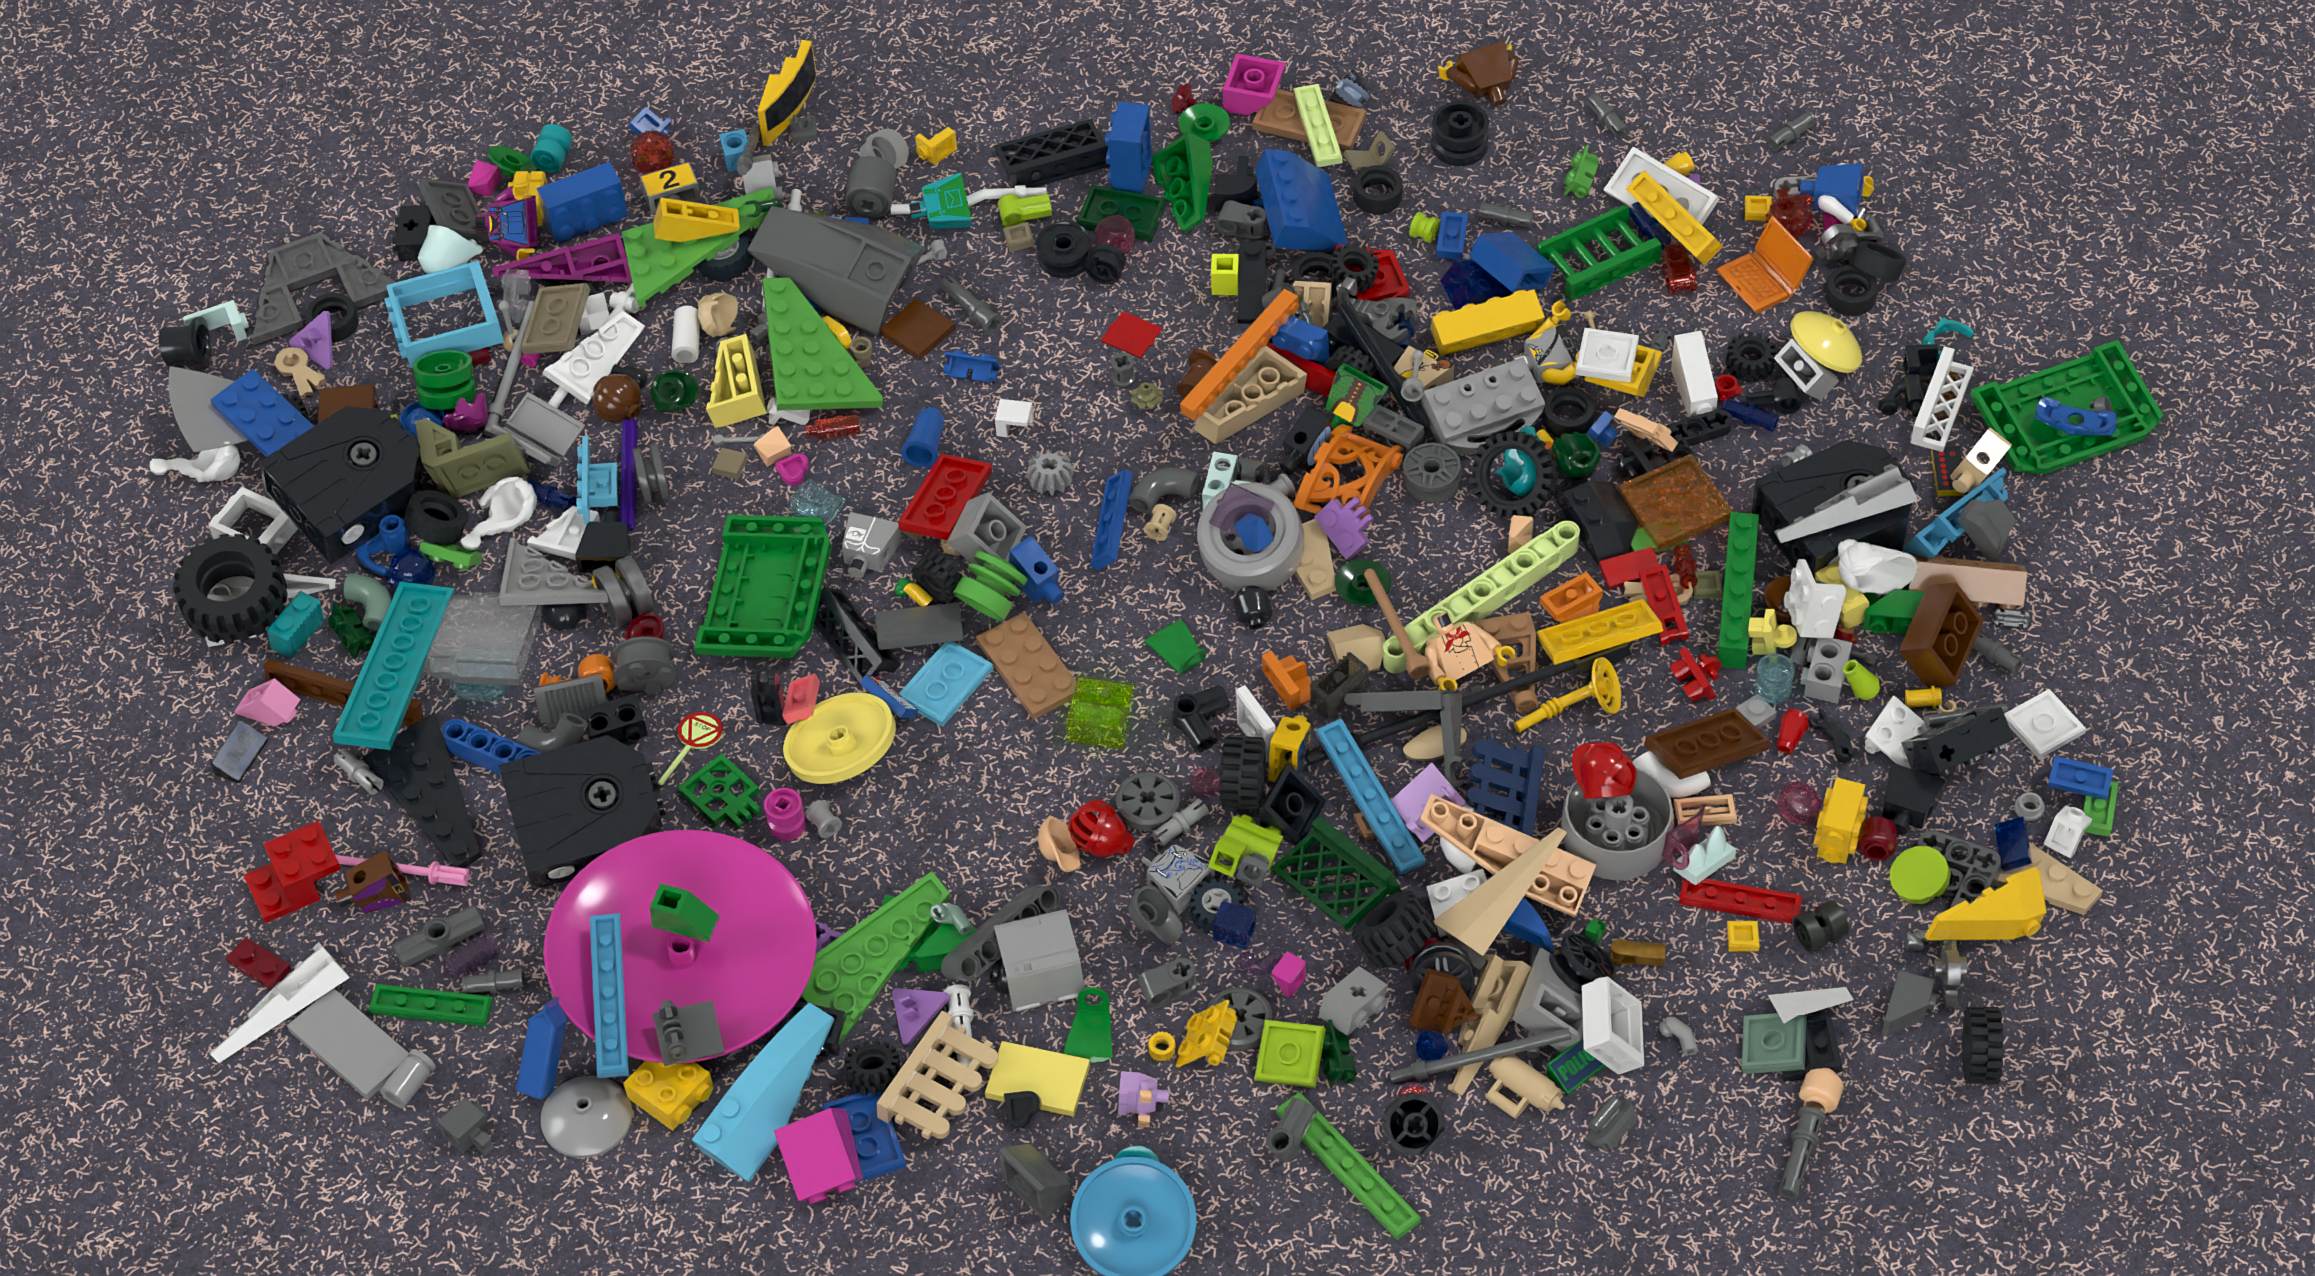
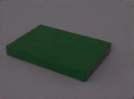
M1091 184L1076 223L1085 227L1086 230L1152 242L1166 207V198Z

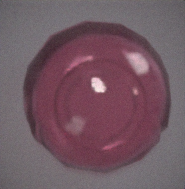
M1111 215L1103 219L1095 229L1097 245H1113L1119 248L1125 255L1132 250L1135 244V231L1130 221L1121 215Z
M1798 781L1785 784L1777 799L1780 814L1789 822L1798 825L1808 824L1820 814L1823 801L1818 799V795L1813 788L1806 783Z

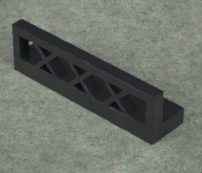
M823 587L818 609L823 603L827 606L826 618H820L816 613L814 624L857 680L861 682L865 677V674L862 672L863 659H868L873 665L866 675L877 676L880 671L895 672L900 666L899 662L888 649L879 650L877 634L844 592ZM834 622L841 624L840 637H835L833 634ZM850 640L856 643L855 655L853 656L848 654V641Z

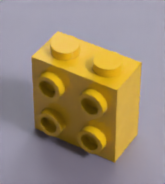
M1836 777L1834 787L1827 788L1823 803L1824 808L1819 814L1814 845L1819 846L1817 857L1823 858L1830 863L1840 862L1846 864L1848 855H1855L1861 824L1865 820V811L1869 799L1864 797L1865 784Z
M645 1061L623 1083L627 1097L672 1131L679 1124L686 1122L692 1110L700 1102L706 1101L714 1089L710 1073L695 1062L664 1066V1063Z

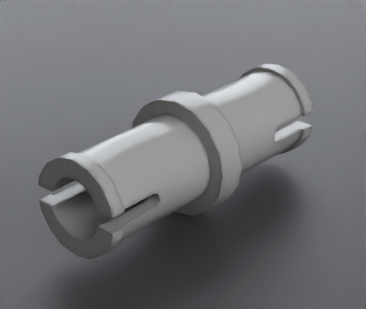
M346 748L339 750L345 756V759L339 754H335L334 763L347 772V776L352 782L359 783L371 795L378 793L372 787V784L378 789H382L383 780L369 770L370 767L365 761L358 760Z
M1197 798L1180 813H1173L1169 821L1152 832L1153 838L1156 842L1160 840L1158 844L1164 847L1179 834H1186L1190 830L1191 825L1205 815H1208V808L1205 804L1201 806L1202 800Z

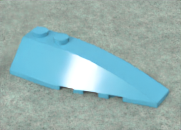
M810 1002L799 1011L748 1065L693 1137L692 1141L699 1150L749 1183L778 1144L773 1130L789 1125V1118L793 1109L799 1103L801 1090L805 1081H808L811 1075L813 1062L816 1055L820 1054L834 1018Z

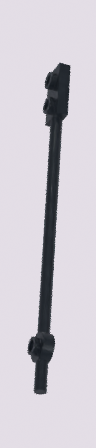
M1624 643L1556 665L1552 664L1462 697V710L1572 669L1578 674L1591 672L1593 663L1597 658L1604 657L1610 663H1616L1621 658L1631 655L1629 645ZM1442 710L1423 711L1361 735L1351 733L1362 751V746L1441 718L1440 711ZM1324 748L1305 755L1308 766L1329 759Z

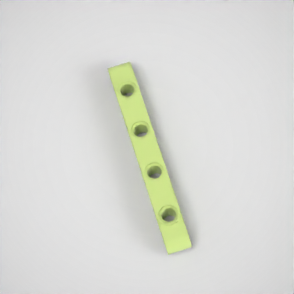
M1562 521L1407 624L1404 629L1416 652L1425 656L1426 640L1438 633L1432 620L1433 617L1443 612H1448L1453 624L1458 622L1474 624L1475 620H1482L1558 568L1578 551L1580 536L1578 525L1572 521ZM1393 635L1383 645V666L1390 673H1401L1406 670L1407 657L1396 636Z

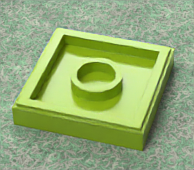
M1265 1020L1254 1079L1266 1083L1316 1088L1326 1031L1324 1026Z

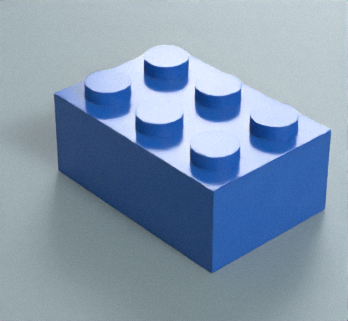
M1118 102L1116 112L1111 113V131L1107 130L1105 136V146H1109L1106 164H1110L1107 179L1108 182L1112 183L1113 189L1143 194L1152 162L1150 106Z
M610 162L537 188L544 221L555 243L569 240L579 234L594 231L601 226L618 222L628 217L621 181Z

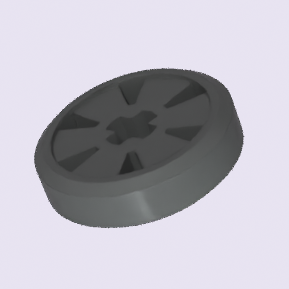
M1157 772L1134 774L1124 780L1117 790V813L1121 820L1133 829L1154 831L1169 821L1173 813L1179 812L1180 793L1178 787L1169 777ZM1145 799L1146 801H1150L1151 799H1153V803L1151 804L1150 802H1146L1145 804H1143V800Z
M1242 987L1230 988L1217 994L1210 1001L1207 1009L1212 1005L1215 1006L1225 1000H1229L1227 1008L1234 1009L1236 1016L1239 1018L1244 1016V1022L1241 1023L1239 1020L1236 1022L1227 1049L1246 1051L1259 1046L1264 1021L1272 1020V1010L1268 1001L1260 993Z

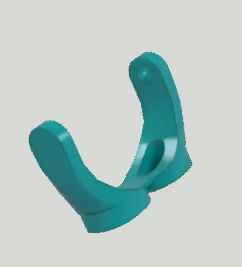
M1943 317L1934 330H1931L1925 336L1921 345L1935 344V336L1945 331L1960 332L1969 338L1973 336L1974 332L1970 327L1961 322L1948 320ZM1938 351L1937 361L1940 359L1941 351Z

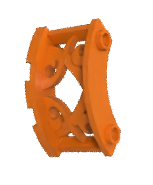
M1345 424L1337 426L1330 433V442H1323L1315 454L1313 461L1317 462L1314 469H1311L1310 473L1306 472L1293 506L1318 514L1323 508L1314 505L1313 502H1328L1332 499L1342 498V505L1344 507L1353 498L1358 497L1361 503L1354 511L1361 506L1367 509V512L1360 518L1362 520L1370 514L1368 508L1383 481L1395 469L1397 470L1403 460V454H1401L1402 446L1395 445L1391 448L1351 433L1353 429L1351 426ZM1359 459L1366 475L1353 482L1339 486V473L1332 464H1346ZM1325 477L1333 478V487H1330V480L1325 482L1323 479Z

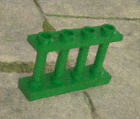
M1626 204L1613 208L1596 218H1591L1574 228H1569L1552 238L1545 239L1537 245V252L1545 259H1551L1566 277L1565 296L1570 302L1660 261L1662 244L1656 237L1643 242L1628 225L1630 208ZM1618 229L1633 248L1620 252L1606 234ZM1596 239L1611 258L1603 262H1597L1583 244ZM1573 249L1588 268L1576 273L1561 254Z

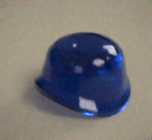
M413 548L397 552L392 557L386 573L388 584L396 590L400 582L432 585L435 579V569L432 562L422 551Z

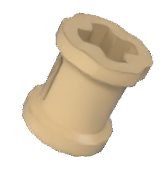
M1157 504L1153 507V516L1150 522L1146 523L1144 532L1151 539L1164 541L1168 536L1167 530L1170 523L1175 521L1177 514L1171 507Z

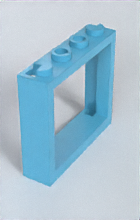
M479 260L386 285L389 294L388 298H384L401 357L402 359L408 358L410 368L413 367V363L418 358L435 351L459 350L467 353L504 343ZM476 289L486 322L411 342L401 308Z

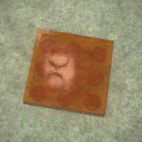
M1692 453L1618 485L1619 493L1659 551L1730 520V513L1733 512Z

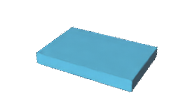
M944 642L899 694L918 709L919 714L943 727L992 672L994 666L991 662L955 642Z

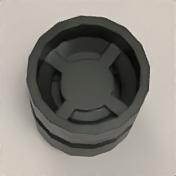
M1833 900L1815 907L1814 912L1807 910L1792 918L1795 936L1807 952H1812L1825 946L1827 941L1832 943L1849 934V926L1845 914Z

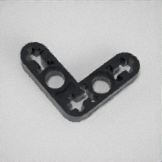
M1713 410L1666 425L1672 431L1670 436L1678 444L1673 452L1659 446L1658 448L1679 485L1687 492L1701 490L1705 481L1704 470L1690 446L1729 434L1732 428V415L1726 410ZM1695 427L1699 428L1702 432L1698 435H1692L1687 430ZM1682 455L1688 460L1684 463H1678L1673 458ZM1690 469L1689 473L1693 479H1697V481H1693L1691 478H1688L1687 470Z

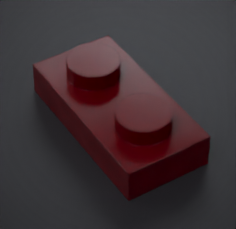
M247 937L226 957L228 964L269 990H272L292 970L290 964Z

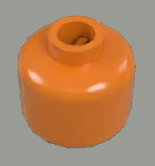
M592 654L580 662L578 666L579 678L601 674L605 694L614 689L616 685L613 680L615 667L611 659L606 655Z

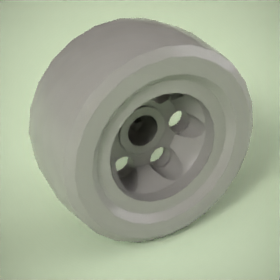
M1241 483L1219 492L1208 502L1198 522L1197 542L1205 566L1210 574L1223 586L1235 592L1253 585L1265 591H1270L1284 584L1300 565L1304 552V529L1295 507L1281 491L1265 484ZM1248 513L1269 521V526L1267 527L1274 537V541L1259 552L1246 548L1234 527V524ZM1234 534L1236 538L1234 541L1229 542L1226 540V536Z
M1636 768L1637 781L1630 795L1583 799V793L1576 780L1566 796L1561 818V829L1567 832L1563 838L1564 847L1568 853L1596 864L1592 874L1594 876L1609 880H1628L1643 876L1658 866L1669 849L1674 827L1671 798L1665 787L1654 776L1644 770ZM1594 822H1599L1602 825L1599 828L1592 827ZM1630 831H1636L1638 832L1639 836L1632 837L1628 833ZM1614 835L1618 839L1616 841H1609L1607 837Z

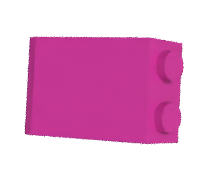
M829 1108L773 1130L798 1201L808 1200L810 1205L827 1199L826 1193L836 1189L838 1194L856 1188V1181L863 1179L846 1109Z

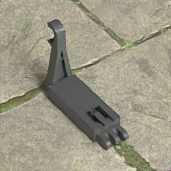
M1429 690L1349 693L1345 696L1346 704L1361 705L1362 712L1442 710L1440 711L1445 778L1453 787H1464L1468 784L1465 780L1457 781L1455 778V764L1457 762L1464 763L1467 760L1466 757L1460 756L1462 694H1455V691Z

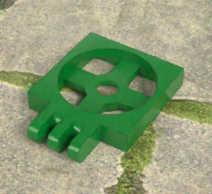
M720 754L678 786V792L715 827L727 818L734 826L740 829L744 824L739 816L746 822L753 819L748 809L756 816L761 813L760 807L752 800L760 793L759 787L723 754ZM715 772L729 773L724 778H715L712 775ZM741 780L744 785V793L736 797L730 792V788ZM699 781L707 786V791L696 797L694 791ZM716 786L724 787L722 793H715L713 789ZM720 799L727 805L720 811H711L707 807L712 801Z

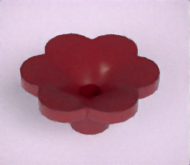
M1186 83L1184 86H1179L1176 95L1172 99V112L1177 114L1179 111H1184L1186 106L1191 107L1196 104V99L1191 97V84Z

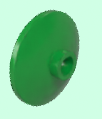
M1202 103L1187 108L1179 118V129L1183 135L1189 132L1209 142L1219 140L1230 128L1228 113L1223 108L1214 104Z
M492 146L487 152L490 160L506 176L514 177L516 171H528V173L537 171L530 158L514 149L504 146Z

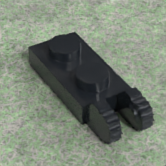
M753 667L751 670L750 692L757 723L785 726L786 721L782 716L785 703L782 687L779 684L778 669H771L768 674V682L762 683L761 669Z

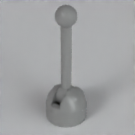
M1420 350L1414 351L1412 355L1414 359L1412 378L1406 379L1402 384L1401 395L1408 401H1418L1423 396V383L1417 378L1419 363L1423 358V352Z

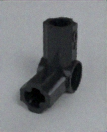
M1216 685L1194 695L1184 693L1175 698L1172 715L1173 725L1182 730L1194 752L1198 751L1201 753L1216 744L1217 737L1205 718L1229 709L1230 702L1226 691L1222 686Z

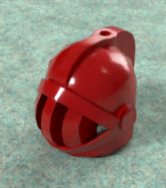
M1590 742L1581 744L1574 750L1572 754L1573 773L1583 793V799L1627 796L1633 791L1637 781L1636 767L1617 744L1613 742Z
M1103 799L1092 800L1075 811L1069 820L1068 830L1076 847L1096 857L1107 858L1116 853L1125 854L1130 852L1135 844V840L1126 830L1124 822ZM1093 812H1099L1097 816L1093 814Z

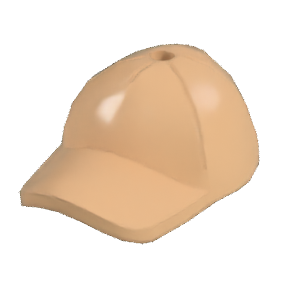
M1049 816L1039 829V849L1047 860L1057 861L1060 869L1064 872H1072L1080 866L1079 849L1071 838L1068 825L1053 816Z

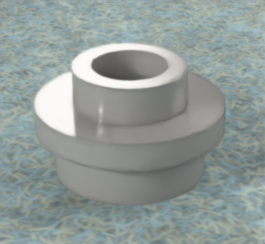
M2027 792L2017 798L2014 809L2021 819L2035 821L2044 814L2045 805L2039 795ZM2026 806H2030V807H2032L2033 809H2027V808H2025V807H2026Z

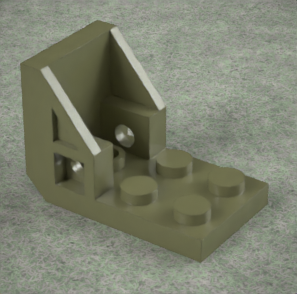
M426 418L415 421L421 462L440 492L448 494L452 498H458L496 485L497 482L505 478L519 477L531 473L529 463L510 432L461 449L460 441L455 433Z

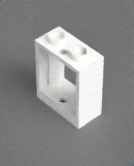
M241 487L235 495L230 497L224 508L212 518L209 528L213 539L219 538L221 534H228L229 537H234V534H242L231 529V526L249 507L275 519L258 539L260 543L267 544L271 548L272 553L276 555L298 528L275 501Z
M1608 976L1597 978L1593 982L1582 985L1584 1050L1617 1074L1644 1066L1641 1001Z

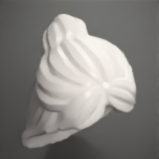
M1847 539L1838 545V555L1840 557L1839 574L1845 585L1856 591L1888 595L1895 589L1902 590L1910 581H1913L1917 573L1918 565L1916 559L1908 553L1870 545L1865 542H1857L1854 539Z

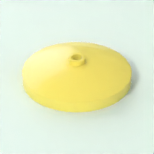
M846 693L828 698L815 705L813 716L804 721H796L791 726L783 745L785 760L791 771L798 778L810 783L828 784L847 780L869 769L887 752L896 732L895 719L888 705L879 697L871 694Z

